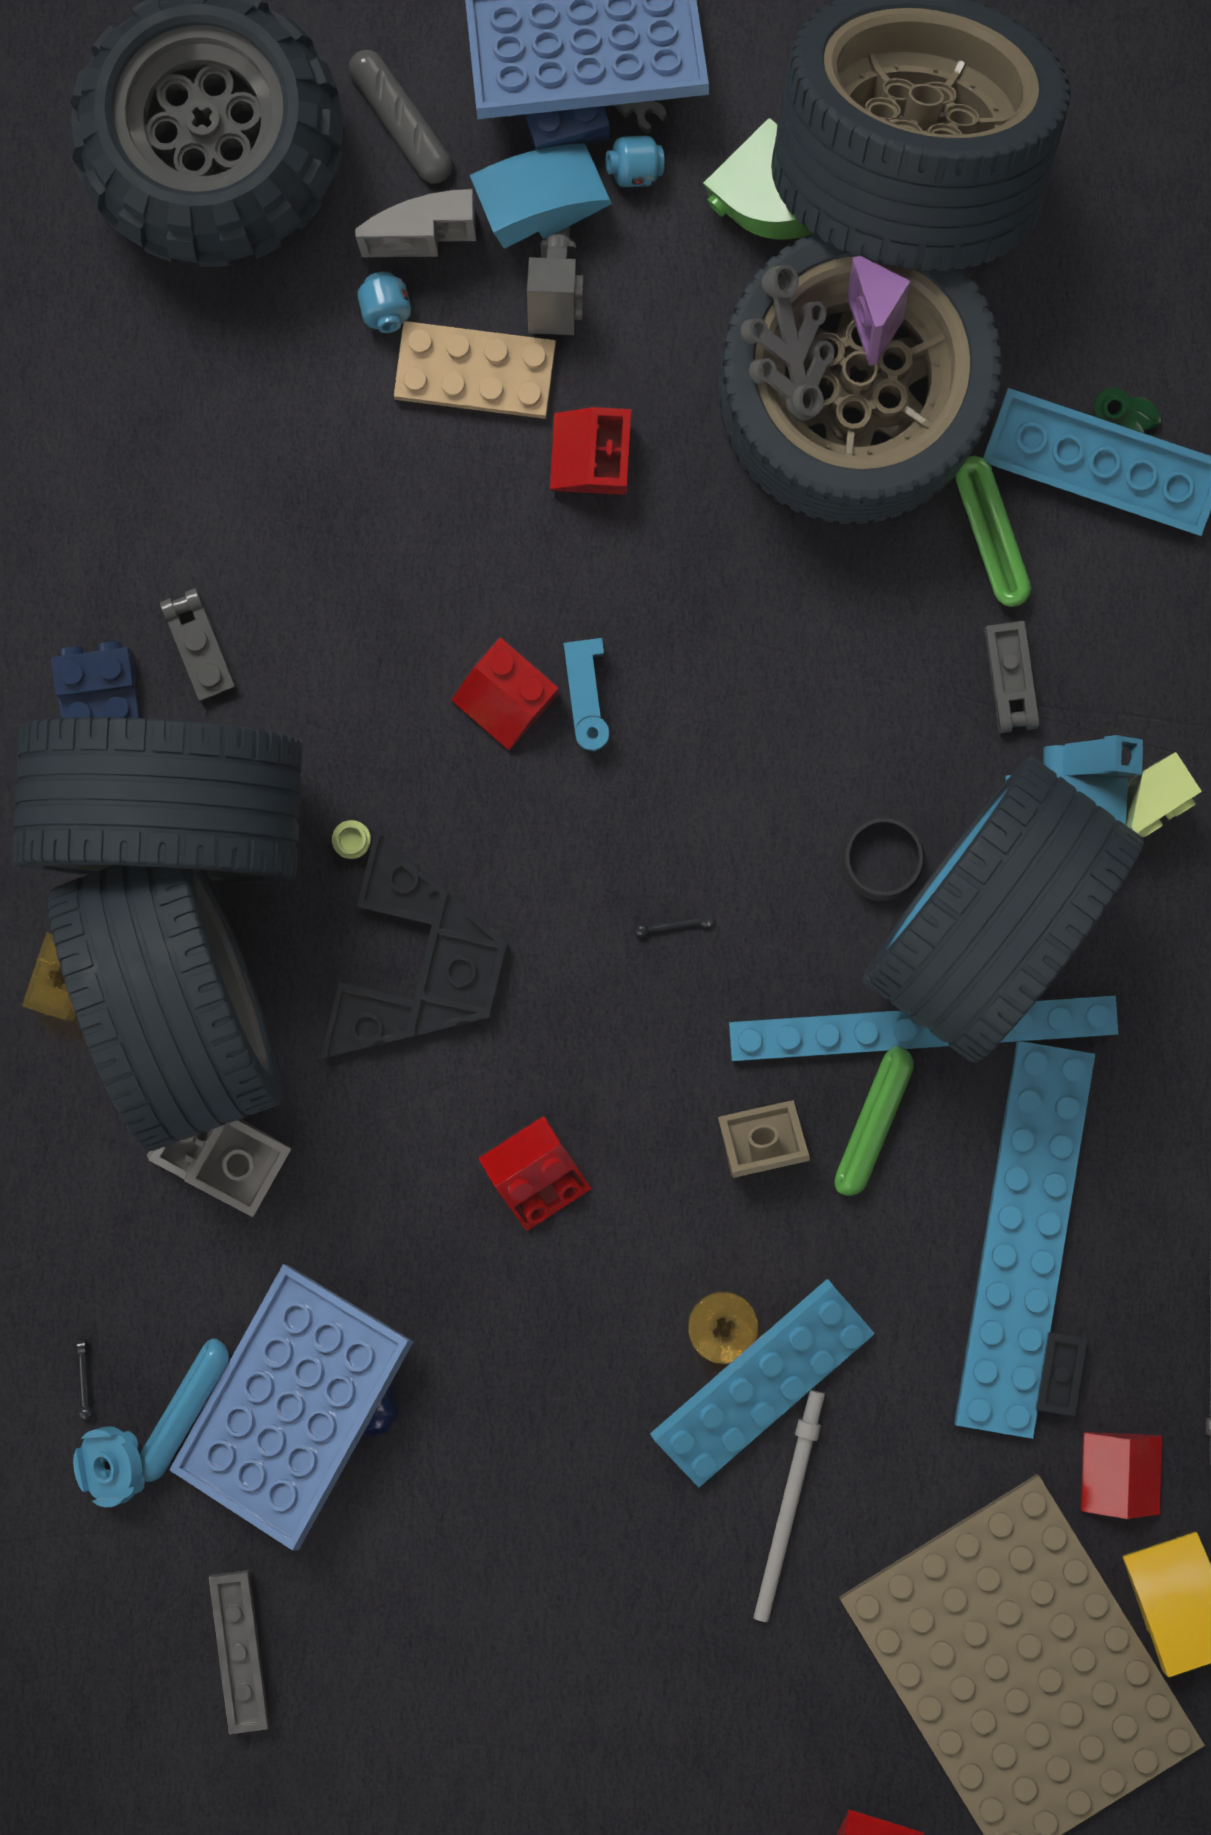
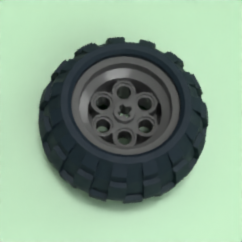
M145 0L132 7L131 11L134 16L126 20L118 28H113L110 25L91 48L93 56L85 70L80 69L71 94L72 114L71 124L68 129L69 146L82 186L102 217L122 237H127L132 242L143 247L147 253L167 261L197 262L200 267L231 265V260L255 254L256 258H259L281 247L280 241L297 228L302 230L321 208L320 201L328 187L334 183L340 167L344 127L343 111L328 63L325 62L314 46L310 36L295 21L269 9L268 3L261 0H166L160 3L158 0ZM210 87L226 88L219 96L207 94ZM188 95V99L183 105L172 106L178 99ZM250 111L253 113V117L249 122L240 124L234 121L238 113ZM200 118L210 119L212 124L209 127L203 124L198 125L197 120ZM169 130L178 132L173 142L166 144L159 142L164 132ZM231 148L243 150L241 157L235 161H228L224 159V156ZM196 157L205 159L201 169L197 171L186 169L191 159Z

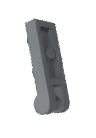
M194 588L186 591V596L174 601L171 598L161 601L160 605L198 700L204 702L234 690L236 686L197 589ZM192 610L196 620L182 625L179 615Z
M1025 621L986 626L984 629L999 733L1012 732V728L1025 727L1026 730L1038 729L1039 717ZM1022 700L1023 711L1011 713L1009 702Z

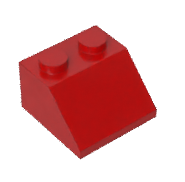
M500 637L474 666L451 701L510 751L560 693L559 688Z

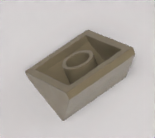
M794 1100L718 1117L729 1169L733 1178L810 1161Z

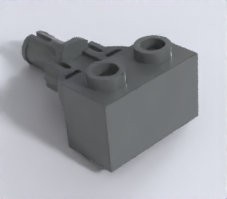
M569 226L541 241L542 258L529 257L527 305L528 333L574 335L575 320H582L583 275H576V259H574L576 257V244L571 241Z

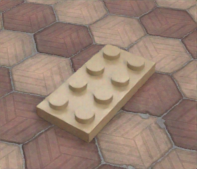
M404 321L394 399L546 419L556 340Z

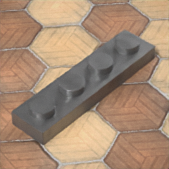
M243 1570L210 1575L209 1585L229 1734L266 1730L270 1725L250 1571Z

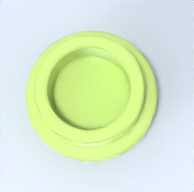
M349 820L342 822L336 827L332 835V844L335 851L342 857L356 859L368 851L371 844V836L369 830L362 823Z

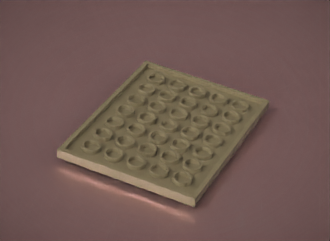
M1038 1474L839 1596L984 1835H1062L1205 1746Z

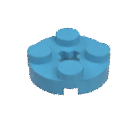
M106 1426L84 1434L81 1438L84 1439L82 1446L75 1450L73 1466L75 1477L83 1492L89 1491L96 1498L92 1502L101 1507H113L129 1501L136 1493L143 1490L142 1463L137 1450L138 1441L133 1433L130 1431L122 1432L118 1428ZM104 1462H109L111 1471L105 1469Z

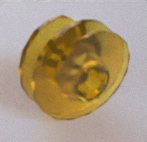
M714 1292L702 1298L692 1309L688 1321V1332L693 1347L703 1358L714 1363L730 1364L755 1342L758 1335V1321L751 1305L741 1296L731 1292ZM724 1317L726 1323L731 1320L734 1323L729 1328L730 1335L727 1337H722L720 1332L714 1334L712 1331L717 1327L716 1320Z

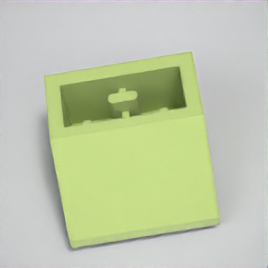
M1176 752L1143 771L1142 775H1137L1129 780L1126 825L1143 838L1163 826L1159 819L1164 815L1169 820L1194 806L1196 803L1192 797L1202 792Z

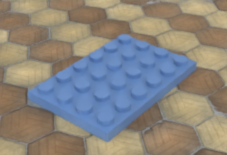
M465 0L477 119L709 95V82L697 0Z
M283 1264L169 1470L291 1550H299L414 1341L291 1266Z

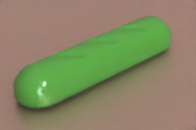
M970 456L956 473V483L994 595L1005 606H1020L1030 596L1032 589L1031 581L1028 578L989 462L982 457Z
M901 1046L892 1047L884 1055L835 1176V1188L842 1195H857L866 1187L912 1075L914 1060L911 1054Z

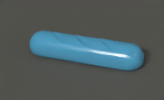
M212 1338L203 1345L140 1452L142 1475L145 1482L155 1481L165 1473L227 1367L229 1351L226 1345L218 1339Z

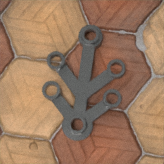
M790 265L773 266L764 274L762 287L766 294L773 297L782 340L770 331L766 322L760 318L744 321L741 326V336L748 344L759 343L788 367L790 379L777 371L775 363L769 358L754 360L750 365L749 374L755 383H768L786 398L787 409L794 419L807 421L814 418L823 407V394L818 385L827 364H830L834 358V348L829 341L824 340L812 343L819 325L823 324L826 319V309L819 301L804 303L799 311L802 325L797 335L790 297L795 294L799 285L797 272ZM812 309H813V311H814V319H813L812 313H811V312H812ZM753 326L756 329V336L753 333ZM808 354L811 365L805 374L803 362ZM762 366L764 367L765 371L764 376L762 375L761 371Z

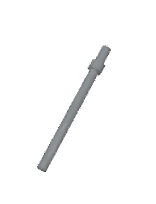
M810 1390L803 1419L798 1420L795 1432L798 1440L753 1617L758 1621H769L813 1441L818 1440L821 1428L818 1420L825 1396L824 1393Z

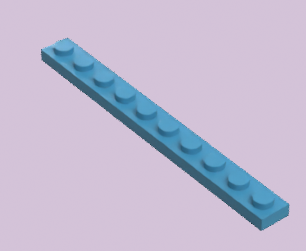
M1116 996L1036 1001L1001 1042L1118 1034ZM903 1011L729 1022L731 1061L890 1050L894 1046H901L905 1049L949 1046L948 1042L940 1040L929 1032V1028H924L913 1020L909 1013H904Z

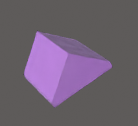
M862 256L852 258L847 299L870 366L877 364L903 322L910 281Z

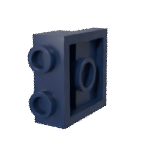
M121 642L98 644V651L83 653V647H66L60 649V656L51 657L55 695L59 698L61 718H141L133 652L128 647L122 648Z

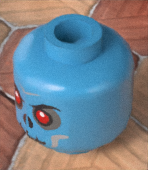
M651 136L620 137L615 141L612 151H607L606 153L607 173L613 174L616 183L620 187L651 186L655 183L658 176H662L664 171V152L662 146L656 145L655 140Z
M389 272L371 274L358 289V301L362 319L367 326L373 329H379L383 333L394 332L411 315V306L405 283L402 279L393 276Z

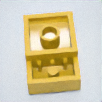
M1193 1532L1122 1556L1146 1629L1151 1635L1162 1671L1166 1676L1171 1677L1210 1664L1211 1564L1198 1533Z

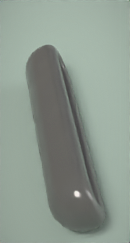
M372 50L356 52L348 64L349 75L418 175L424 181L431 184H439L446 181L453 170V160L450 153L442 145L382 57Z

